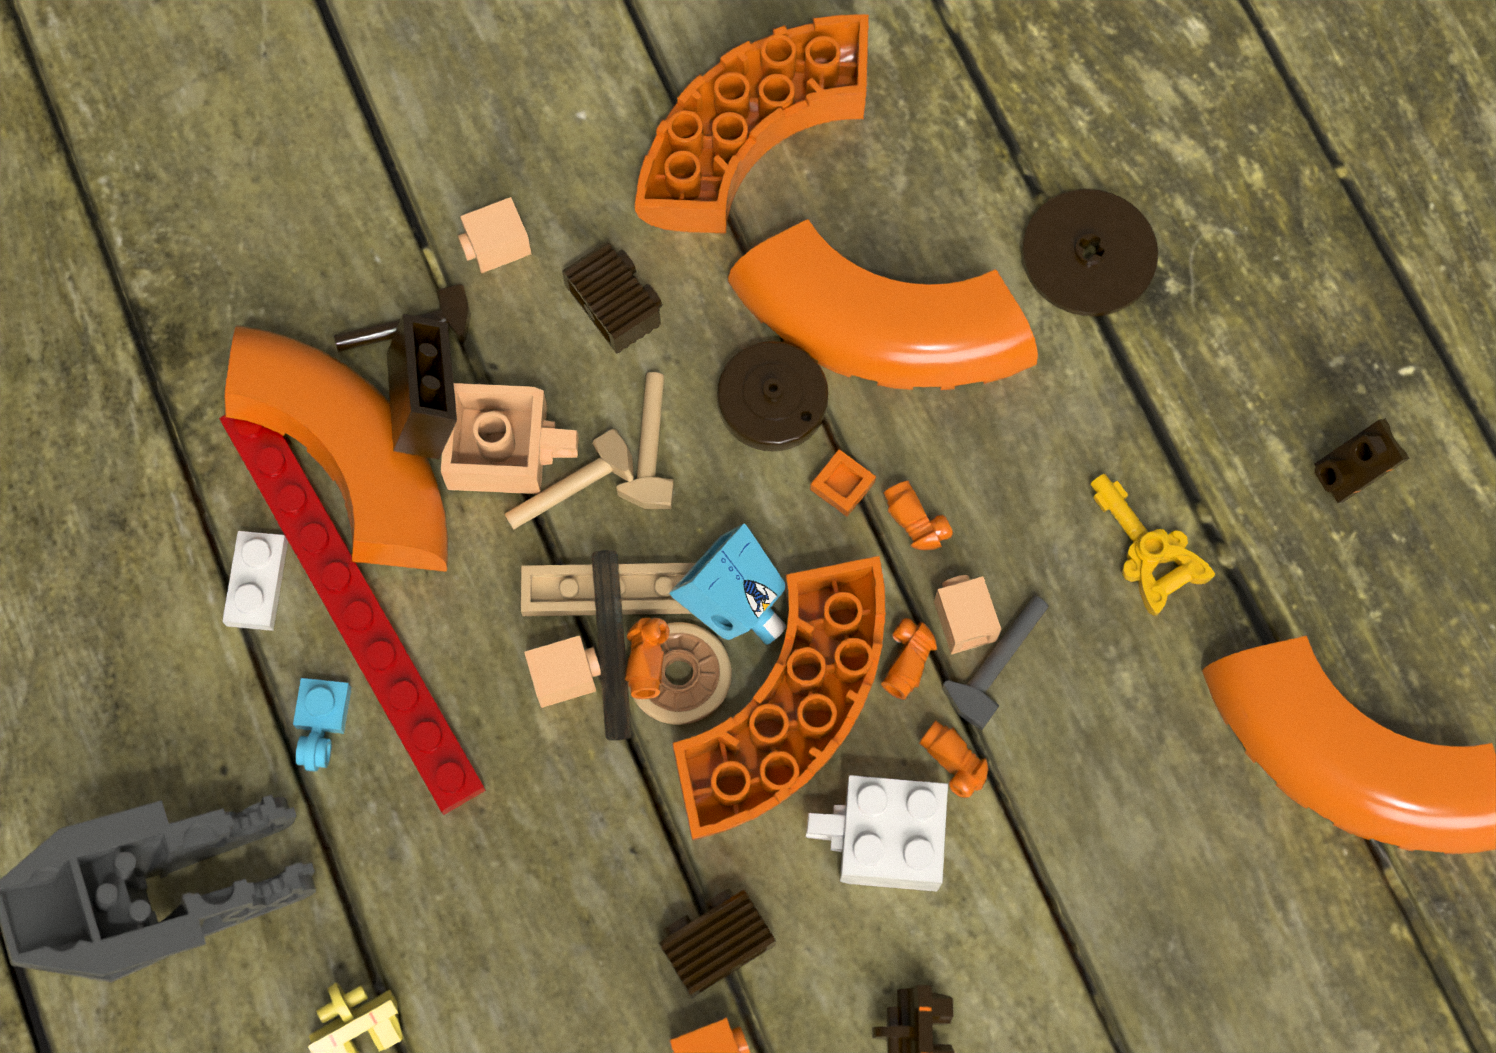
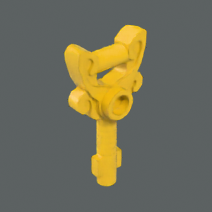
M1102 474L1091 482L1090 485L1097 493L1093 499L1103 512L1111 511L1120 526H1122L1131 541H1133L1126 554L1127 561L1122 567V575L1125 580L1130 582L1138 581L1139 592L1149 614L1159 615L1166 604L1167 596L1186 583L1206 584L1213 579L1215 572L1209 564L1195 553L1185 549L1188 539L1182 531L1175 530L1170 532L1169 535L1164 529L1147 531L1124 500L1128 497V494L1118 480L1112 483L1106 474ZM1173 561L1178 564L1177 568L1157 581L1154 579L1152 572L1158 564Z

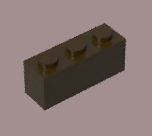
M403 314L387 351L393 451L440 459L457 422L448 323Z

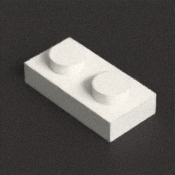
M238 531L222 621L226 626L274 630L288 545L285 535Z

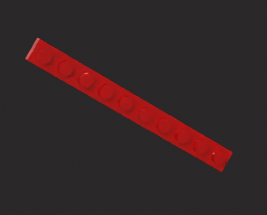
M226 415L220 417L219 420L442 814H447L486 791L357 564L352 562L349 550L283 435L249 421L229 418Z

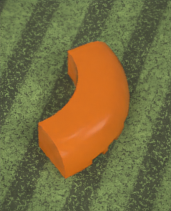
M869 14L813 18V23L791 29H787L786 26L779 27L773 30V35L757 40L752 44L747 41L723 55L720 58V63L710 69L705 75L697 76L677 98V104L671 110L666 120H662L656 129V137L648 154L645 155L638 179L635 199V211L638 217L649 225L664 230L726 234L728 216L736 192L746 174L767 151L789 136L815 125L839 120L864 119L867 90Z
M807 219L753 247L736 262L728 276V282L742 303L761 324L764 322L783 338L784 343L795 345L806 351L814 359L818 360L819 365L850 378L851 375L863 379L877 381V385L896 389L913 390V387H940V390H953L958 385L982 381L983 384L1010 377L1037 364L1038 350L1030 325L996 269L975 278L947 284H915L888 279L869 272L843 257L820 236Z
M236 325L225 386L226 417L259 424L283 436L288 434L307 447V452L323 467L332 481L336 482L344 498L351 526L352 562L447 572L448 534L445 510L438 483L427 457L393 451L390 401L356 371L324 351L277 333Z
M880 556L786 574L787 630L782 651L764 684L753 696L752 701L733 718H728L709 731L673 743L692 841L725 832L751 821L785 801L804 786L830 760L848 736L865 705L874 682L883 646L886 612L885 585Z
M1307 636L1243 650L1214 661L1202 670L1219 713L1226 726L1229 725L1245 747V754L1253 763L1257 762L1277 782L1276 786L1305 809L1309 807L1322 817L1332 821V825L1350 834L1367 840L1374 839L1379 842L1396 845L1399 849L1423 850L1443 852L1444 854H1469L1496 850V753L1492 743L1456 747L1434 745L1402 736L1379 725L1361 713L1335 688L1316 659Z

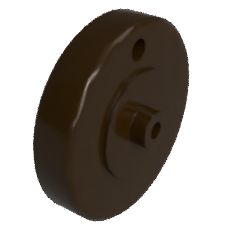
M777 341L753 344L734 355L721 373L717 389L719 414L728 431L737 440L751 448L772 452L794 448L812 437L824 420L828 405V384L825 374L810 354L795 345Z

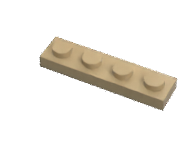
M696 563L521 566L522 616L692 614L673 599L669 592Z

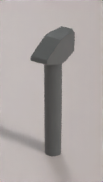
M1038 596L1031 598L967 685L952 681L944 682L942 690L957 714L980 730L984 729L1000 706L985 693L1049 606L1043 599Z

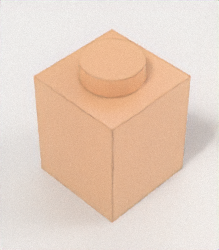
M511 197L460 216L465 233L457 236L467 261L476 259L481 274L532 254L528 235Z
M961 575L943 582V588L937 590L934 605L951 655L996 642L1001 632V627L984 577L970 580L968 575Z
M580 635L524 652L541 708L596 692L593 677L602 674L594 647L584 650Z

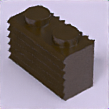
M608 241L562 270L566 288L616 354L661 325L659 308L662 307V302L658 294L649 284L642 287L637 278L633 276L637 271L630 257L624 250L616 253Z
M727 889L705 904L709 911L694 921H691L689 916L686 915L663 930L666 938L659 942V946L691 999L770 950L776 944L774 936L745 890L734 895L731 889Z

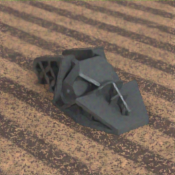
M272 795L262 797L261 802L251 805L239 813L225 812L223 808L169 824L161 800L60 828L0 879V926L11 965L115 982L171 955L206 945L204 938L206 936L311 896L316 892L312 878L315 872L312 862L304 865L300 862L286 866L280 874L261 882L247 883V880L243 879L234 882L231 887L201 896L199 893L192 895L191 893L184 894L179 906L161 922H158L155 911H152L147 894L148 886L145 879L158 875L160 879L167 877L171 872L288 828L297 817L294 807L289 808L287 799L284 797L273 798Z

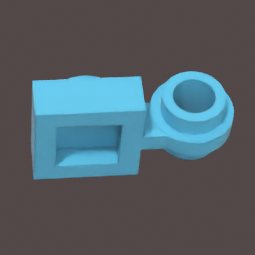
M301 678L293 725L296 729L311 730L308 737H299L296 748V764L303 765L306 771L317 772L319 767L327 768L329 765L332 744L331 739L324 738L325 732L344 734L352 688L349 683Z

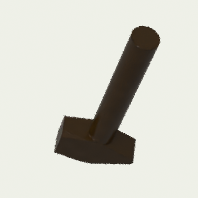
M459 284L439 289L437 295L441 309L414 316L448 323V327L460 342L464 343L467 338L471 317L464 286ZM401 319L335 334L334 339L338 352L392 340Z

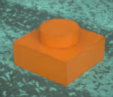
M839 449L813 480L810 490L848 517L874 485L876 476Z

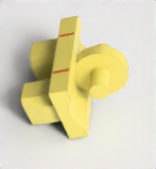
M338 982L329 986L328 992L332 1002L319 1008L316 1012L322 1023L338 1015L341 1017L309 1034L311 1043L308 1044V1047L312 1053H358L351 1039L367 1030L379 1051L385 1050L401 1041L403 1033L396 1015L398 1013L397 1001L391 990L353 1010L352 1007L368 999L363 986L361 985L346 994Z

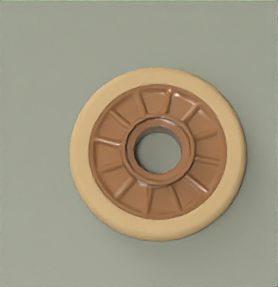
M668 623L667 625L670 630L669 638L661 644L664 655L662 683L659 685L660 694L650 699H633L643 712L660 722L673 725L690 724L712 714L724 701L731 684V662L723 644L710 631L691 623ZM682 661L690 665L693 670L690 681L684 685L670 683L665 676L666 669L670 664Z

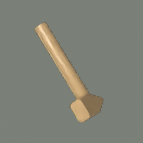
M657 372L646 374L637 479L619 484L616 489L619 497L644 509H672L674 479L655 477L664 375Z
M611 429L594 439L592 444L600 456L598 459L506 512L504 515L513 530L611 472L628 482L633 481L632 455L617 430Z

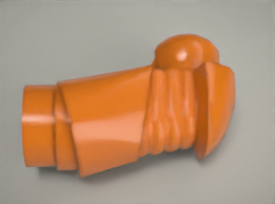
M909 481L898 483L884 492L888 501L886 503L888 513L900 526L905 528L911 540L914 541L911 547L918 550H935L942 547L940 541L952 537L953 531L946 516L938 515L929 521Z
M642 618L627 632V640L631 641V651L627 661L625 680L629 683L631 696L636 699H650L660 694L659 685L662 683L664 655L661 644L667 641L670 634L669 626L661 618Z
M910 618L902 619L893 631L894 640L902 643L904 646L899 651L881 683L882 687L889 694L905 700L908 694L913 692L914 688L919 687L931 650L935 651L937 649L935 636L929 627L923 622L916 625Z
M935 720L918 744L924 747L949 774L955 775L949 782L950 789L959 797L968 798L973 795L974 790H982L986 782L988 773L986 757L980 760L979 757H976L975 753H972L971 749H968L967 744L954 727L950 729Z

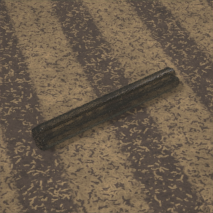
M600 550L593 552L591 557L605 737L610 741L627 740L631 737L632 730L628 681L625 680L627 666L618 554L614 550Z

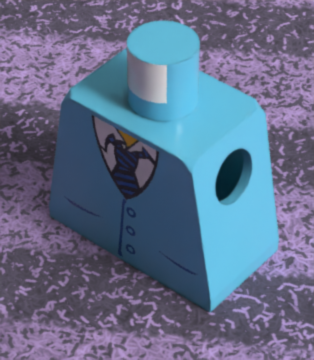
M745 524L721 535L669 592L673 599L723 639H733L752 629L767 645L778 638L787 627L771 608L785 591V582Z

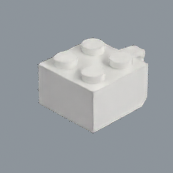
M849 775L846 804L834 805L833 815L809 813L807 816L806 838L831 840V851L842 852L840 882L856 885L938 891L943 878L948 784Z

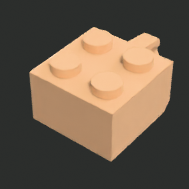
M454 383L457 422L442 452L441 474L448 490L539 494L541 492L543 465L552 464L553 458H577L578 432L576 430L555 429V422L546 421L547 403L544 390L530 386Z

